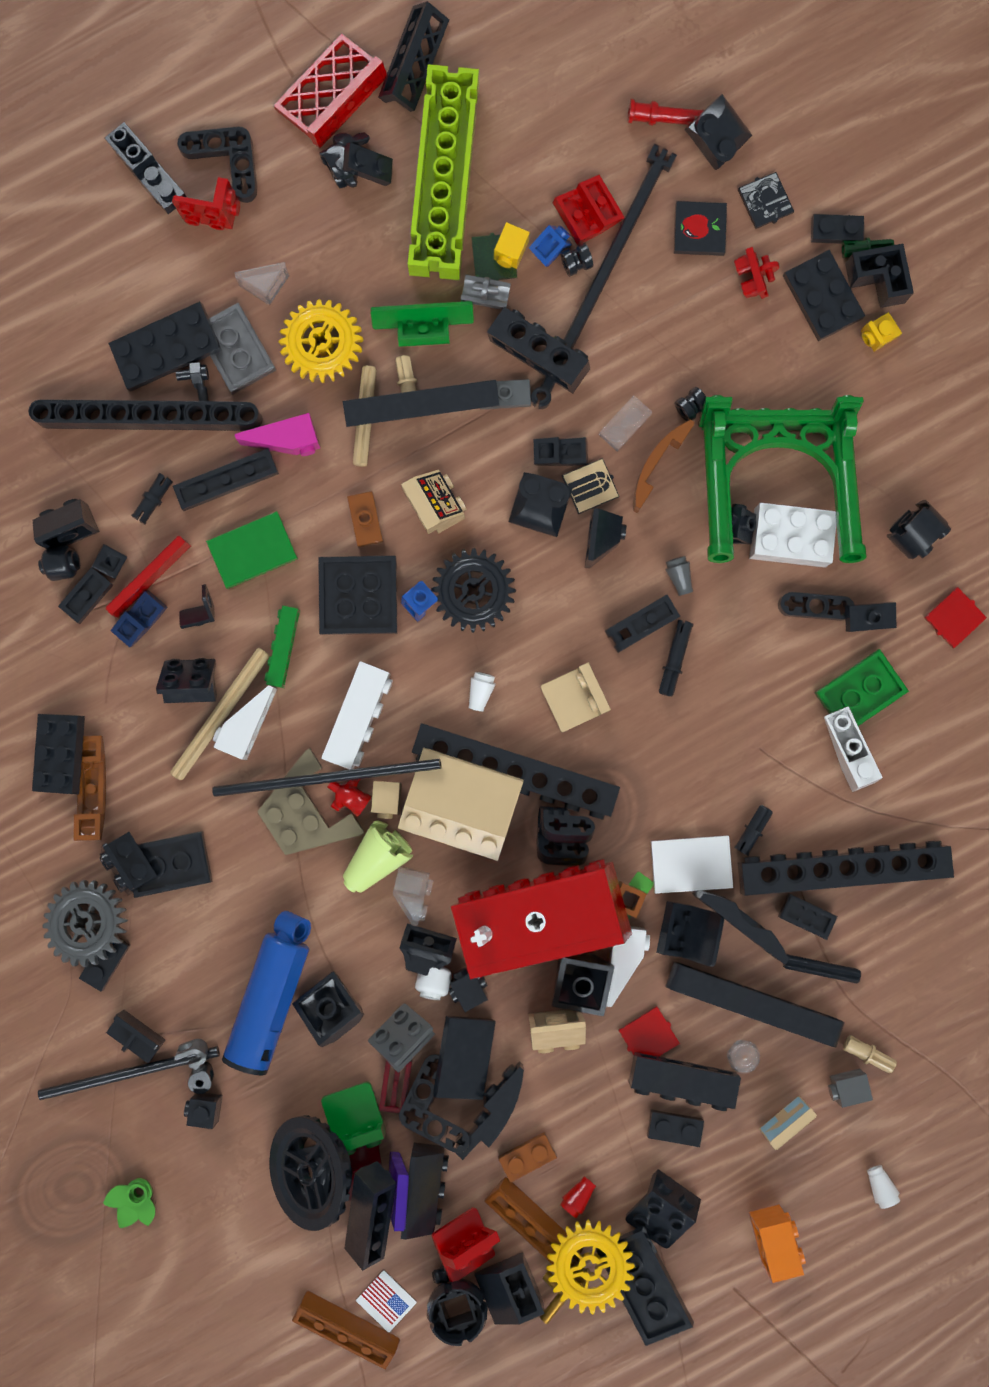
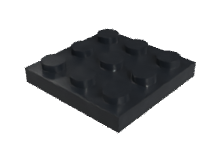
M396 556L318 557L320 635L398 634Z

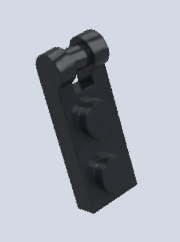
M667 594L605 630L608 638H612L615 643L614 648L619 653L676 620L680 615ZM626 628L631 637L624 640L620 631Z

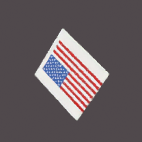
M382 1271L356 1299V1302L387 1332H390L416 1304V1301L385 1271Z

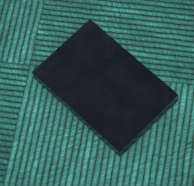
M203 831L138 844L157 877L134 890V898L213 882Z
M455 1016L445 1017L433 1090L434 1097L483 1100L496 1024L495 1020Z

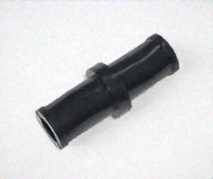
M159 473L148 492L144 491L142 494L144 498L131 516L137 521L139 519L140 523L146 525L155 508L161 506V499L173 481L168 477L165 479V475Z

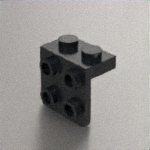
M667 901L656 953L682 957L706 966H715L725 918L714 911L689 904Z
M658 1169L652 1175L647 1194L626 1214L625 1220L636 1229L644 1226L650 1239L667 1249L696 1223L701 1199Z

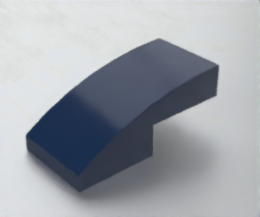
M144 591L130 611H125L110 631L130 648L153 626L168 607L150 591Z

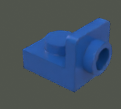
M548 225L530 245L529 249L548 267L565 248L572 246L568 239L570 234L560 225L558 227Z
M420 581L402 596L401 604L418 622L425 616L426 611L437 602L438 598L423 581Z

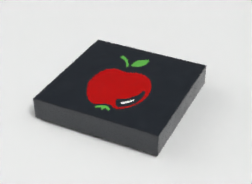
M676 201L674 254L724 256L726 249L727 203Z

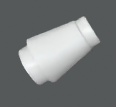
M475 672L470 682L468 708L484 711V707L496 685L494 683V676Z
M882 1165L868 1169L867 1173L875 1203H878L881 1209L898 1204L900 1202L898 1197L900 1193L885 1170H883Z

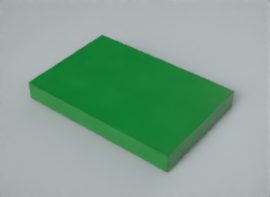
M277 511L206 541L226 589L298 560Z
M878 649L817 690L815 694L829 714L849 707L857 725L860 726L908 693L909 690L882 651Z

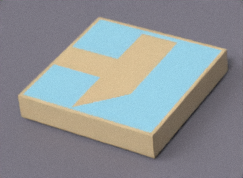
M798 1096L759 1128V1130L772 1147L778 1150L814 1120L817 1115Z

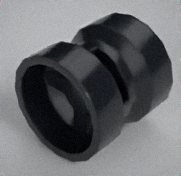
M586 243L578 245L575 250L571 251L568 249L560 253L563 267L569 277L577 274L578 270H588L594 266Z
M694 387L689 391L688 396L685 398L681 397L674 402L676 410L686 422L694 420L696 414L702 412L706 395L701 389Z

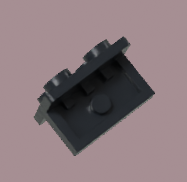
M197 658L193 660L171 659L164 661L156 686V693L162 694L164 703L216 702L217 692L214 680L216 660Z
M130 832L109 844L105 843L101 846L99 859L106 871L111 869L114 873L113 882L120 893L125 891L128 896L137 888L157 877Z

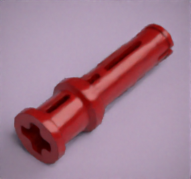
M630 99L627 122L630 124L633 121L647 122L650 126L655 125L656 122L689 125L704 110L659 106L656 101L648 104L635 102V99Z

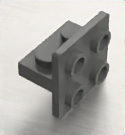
M404 1003L368 1039V1042L399 1073L429 1042L435 1033L433 1032V1027Z

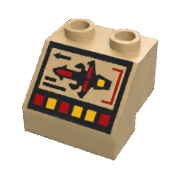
M439 470L415 476L401 484L405 495L428 534L435 530L439 534L465 519L463 511L467 509L459 496L455 498L450 489L454 488L447 474L442 476Z

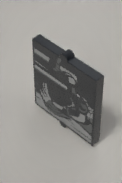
M777 172L763 178L756 177L753 182L738 188V192L755 229L769 223L775 224L779 219L794 213V209Z

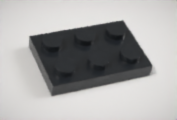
M830 249L784 273L783 277L818 342L865 317Z
M38 714L32 783L33 792L79 794L85 716Z

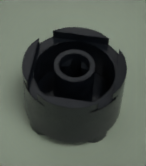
M922 500L915 504L918 507L917 510L912 512L910 510L906 511L890 528L889 531L892 534H887V538L908 559H914L918 555L924 558L933 550L932 544L938 538H944L951 531V527L946 519L927 500Z

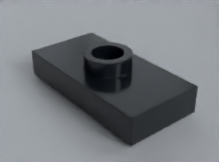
M896 602L846 605V631L856 632L897 628Z
M789 893L778 915L779 918L825 940H828L838 917Z

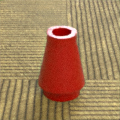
M584 1176L562 1197L563 1201L560 1206L577 1219L580 1214L583 1215L596 1185Z

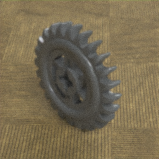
M82 880L79 886L77 882H72L70 890L67 887H62V896L54 894L55 904L48 903L47 907L51 912L44 913V917L48 919V922L42 925L43 928L48 929V932L44 934V938L51 939L47 947H56L53 954L55 957L62 954L61 961L63 963H67L70 960L72 966H78L80 961L82 967H88V961H90L91 964L98 965V957L102 960H108L106 951L111 953L117 951L112 943H123L117 937V934L126 933L127 931L119 927V924L127 922L128 919L121 918L119 915L127 909L116 907L122 902V899H112L116 891L109 890L105 892L108 887L107 884H101L97 888L98 881L96 880L91 881L89 885L87 880ZM90 904L87 911H83L80 905ZM95 908L99 912L100 916L97 913H95ZM71 912L73 916L71 917L70 923H67L68 916ZM67 926H70L71 930L75 933L73 938L69 935ZM84 935L88 942L80 943L78 940Z

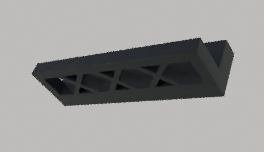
M428 1L412 7L378 96L385 103L397 101L410 112L416 109L426 83L428 64L433 65L450 20ZM431 16L440 22L435 33H432L430 25ZM427 38L430 50L428 55L424 56L421 43L423 39ZM418 61L421 73L419 78L415 79L412 66L414 62ZM407 84L410 85L412 92L410 101L402 96L404 87Z

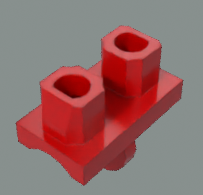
M754 248L745 249L746 255L734 260L739 276L750 271L753 274V279L741 283L743 294L746 298L760 295L761 299L769 296L763 276L766 275L768 282H773L775 280L774 272L780 268L779 262H770L769 255L761 257L763 265L760 266Z

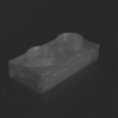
M633 395L599 432V436L618 452L653 412Z

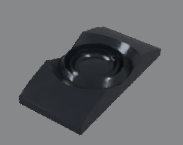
M697 890L692 893L772 957L784 965L789 961L784 948L773 932L766 930L762 925L740 910L735 902L708 891Z

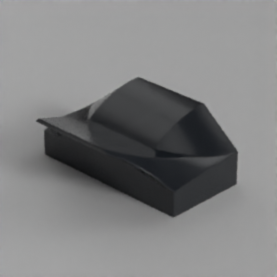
M407 923L399 947L404 955L406 970L425 976L428 975L432 967L440 970L451 962L457 938Z

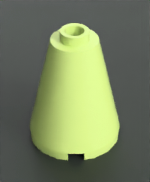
M377 820L370 825L343 874L344 885L351 892L357 891L362 893L413 857L410 854L412 848L396 830L391 833L385 829L388 824Z

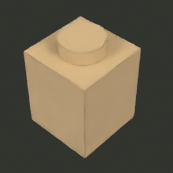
M373 782L371 812L377 813V818L393 819V814H399L401 783Z

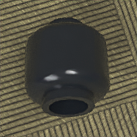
M66 545L45 549L41 559L38 561L40 572L43 575L45 574L51 581L73 578L81 566L78 553Z

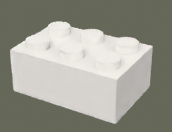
M759 503L754 508V513L757 514L756 527L750 545L749 559L816 567H827L833 563L837 524L836 511Z

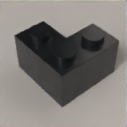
M904 244L854 252L845 263L850 288L875 284L880 308L905 304L914 294Z

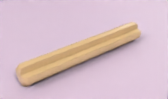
M365 365L362 367L359 399L374 397L376 368L374 366ZM371 424L356 426L353 463L356 466L363 467L367 465Z

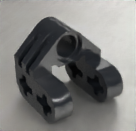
M540 806L536 838L538 859L548 865L580 866L584 864L589 852L586 843L593 838L594 822L588 817L569 815L567 808ZM579 827H583L586 832H581ZM547 849H552L554 854H550ZM573 850H578L580 855H575Z

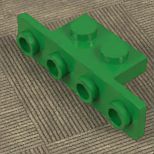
M473 302L371 307L372 327L375 330L398 328L399 347L450 344L449 325L474 323Z

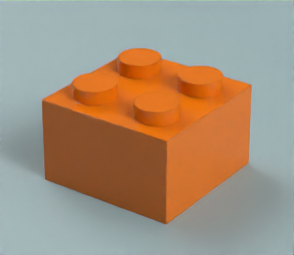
M779 1204L749 1212L761 1262L772 1283L803 1276L802 1265L806 1264L802 1248H798L795 1239L799 1237L797 1226L794 1220L791 1221L789 1213H785Z

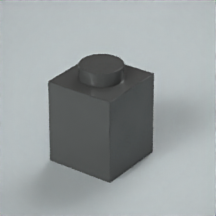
M860 1068L830 1076L831 1084L828 1085L831 1099L833 1101L836 1100L842 1108L873 1100L867 1074Z

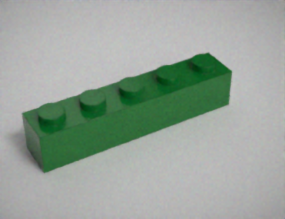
M282 605V609L278 611L277 618H279V623L274 629L276 638L275 641H272L271 650L273 652L272 656H269L268 659L269 672H266L264 678L266 685L279 688L285 687L300 614L298 608Z

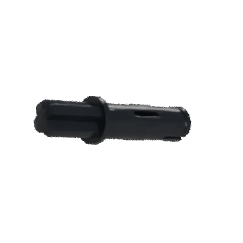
M677 621L666 666L662 667L664 674L659 688L661 695L668 697L674 695L679 674L683 673L681 667L694 625L691 622Z

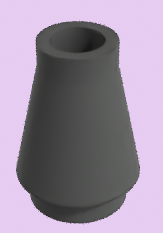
M686 556L667 561V568L665 570L674 584L678 596L693 592L690 561L687 562Z

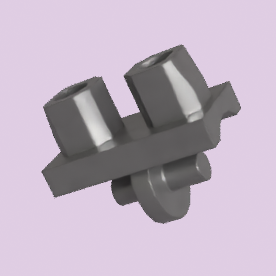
M465 275L461 302L472 301L475 305L502 310L504 307H507L511 283L491 280L490 277L481 278Z

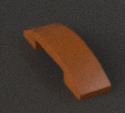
M689 420L676 427L659 442L650 454L636 484L633 499L634 512H639L654 488L646 480L669 445L677 450L680 448L694 426V421Z
M101 735L83 737L80 791L77 794V814H74V841L102 839L106 808V763L103 736Z

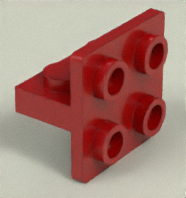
M474 1207L431 1235L450 1282L459 1281L495 1256L493 1246L500 1242L497 1231L484 1227L479 1212Z

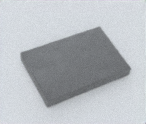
M239 303L209 318L222 350L210 357L232 395L276 371L275 366Z

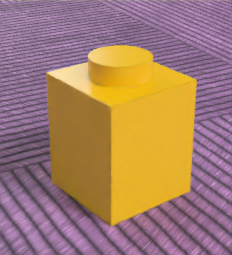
M506 222L494 249V260L502 267L517 269L529 243L530 232Z

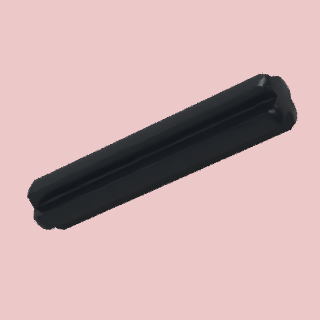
M787 954L789 961L786 965L783 964V967L789 970L856 984L861 979V971L856 968Z

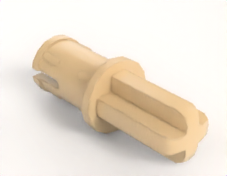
M406 355L396 357L395 362L399 378L397 386H400L401 393L416 391L415 383H417V379L413 376L410 357Z
M852 1035L847 1037L843 1045L844 1051L862 1059L866 1065L870 1063L887 1073L894 1071L897 1064L895 1059L876 1050V1046L873 1044L871 1046L865 1044Z

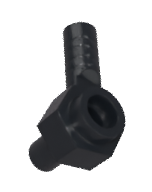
M200 362L190 363V369L176 371L177 381L192 379V384L197 389L198 400L209 401L208 390L205 387V380H209L207 365H202Z

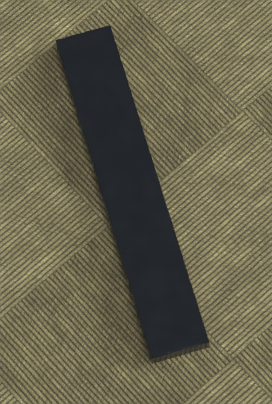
M496 380L342 401L346 427L500 406Z

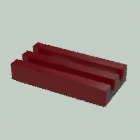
M412 1060L406 1064L400 1107H395L400 1072L398 1073L396 1070L390 1106L385 1105L391 1067L386 1061L379 1111L400 1114V1110L408 1096Z

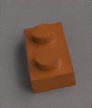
M543 1132L498 1156V1159L511 1183L557 1159V1155L547 1135Z

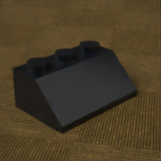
M413 1143L408 1174L406 1226L404 1231H401L400 1239L407 1240L432 1235L435 1225L441 1224L442 1209L437 1208L438 1198L444 1199L446 1182L441 1181L442 1171L447 1172L449 1155H444V1147L440 1145Z

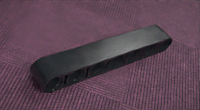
M675 961L665 985L666 988L835 1048L845 1023L832 1016Z

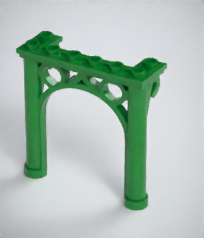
M722 395L706 397L699 419V427H702L704 431L710 545L707 548L708 561L725 563L734 559L730 475L736 464L744 457L767 448L798 450L815 458L825 467L834 487L839 560L844 563H856L866 559V546L862 541L853 440L857 432V414L864 402L863 397H854L852 395L837 397L831 410H822L820 408L810 410H796L794 408L784 410H771L769 408L745 410L743 408H736L730 410L732 397H724ZM757 430H772L768 434H763L762 438L758 440L759 434ZM787 430H801L798 439H795L796 434H791ZM733 433H746L751 437L752 441L746 446L735 443L731 439V435ZM808 433H820L825 437L826 442L815 446L808 442L805 435ZM830 445L833 446L834 461L825 453ZM725 446L728 450L735 453L727 465Z

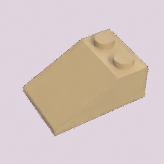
M565 1009L528 1014L532 1049L538 1050V1053H550L557 1047H564V1050L579 1049L580 1045L585 1044L586 1024L582 1012Z

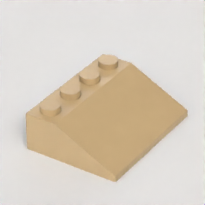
M423 748L419 761L440 758L442 768L415 772L398 829L498 861L524 780Z

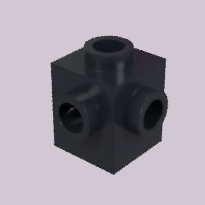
M732 504L733 544H751L756 527L757 514L747 510L745 505Z

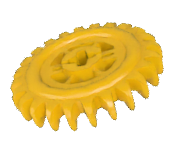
M318 299L315 306H313L311 301H307V308L298 305L299 313L291 311L289 314L292 320L283 321L288 328L280 330V334L285 336V338L280 339L279 344L286 346L281 349L280 353L283 356L288 355L285 359V364L290 365L293 363L291 368L293 373L301 369L300 377L302 379L309 373L312 383L317 375H319L322 383L325 382L326 375H329L330 379L334 382L335 372L344 377L342 368L345 367L352 371L353 368L349 361H359L354 352H362V348L356 343H362L363 337L355 334L360 333L362 329L360 326H353L357 323V318H348L350 315L349 309L341 312L342 305L340 303L336 304L333 308L331 300H328L323 305L321 299ZM316 323H324L322 327L314 328L313 326ZM311 327L312 331L309 334V338L303 339L305 331ZM333 328L337 330L339 337L331 336ZM324 339L326 340V343H320L318 346L317 341L322 342ZM339 343L337 349L331 354L334 344ZM303 344L311 345L308 353L303 348Z
M589 1219L586 1221L585 1228H582L577 1221L575 1224L576 1231L566 1226L567 1237L560 1233L557 1234L561 1244L551 1243V1247L556 1254L549 1253L547 1255V1258L554 1262V1264L547 1265L546 1267L548 1271L554 1272L548 1278V1281L557 1282L553 1292L562 1291L563 1294L560 1301L564 1302L569 1298L570 1309L579 1304V1311L583 1313L587 1306L593 1315L596 1306H598L601 1312L605 1313L606 1303L615 1308L614 1298L621 1301L624 1300L621 1290L630 1291V1286L625 1281L633 1280L634 1276L628 1273L627 1270L633 1269L635 1264L626 1262V1260L632 1257L633 1253L631 1251H623L628 1245L627 1241L618 1243L621 1235L620 1232L613 1236L610 1235L611 1225H608L603 1231L601 1230V1221L597 1222L595 1228H592ZM593 1246L592 1251L586 1252L583 1255L578 1252L583 1247ZM595 1248H599L606 1256L601 1258L595 1253ZM575 1254L580 1259L579 1265L571 1267V1260ZM587 1260H591L592 1264H598L595 1266L594 1272H591L589 1268H584ZM610 1267L609 1277L605 1279L601 1274L602 1269ZM579 1276L586 1280L585 1286L579 1284L575 1278ZM599 1278L603 1282L598 1287L588 1288L589 1281Z

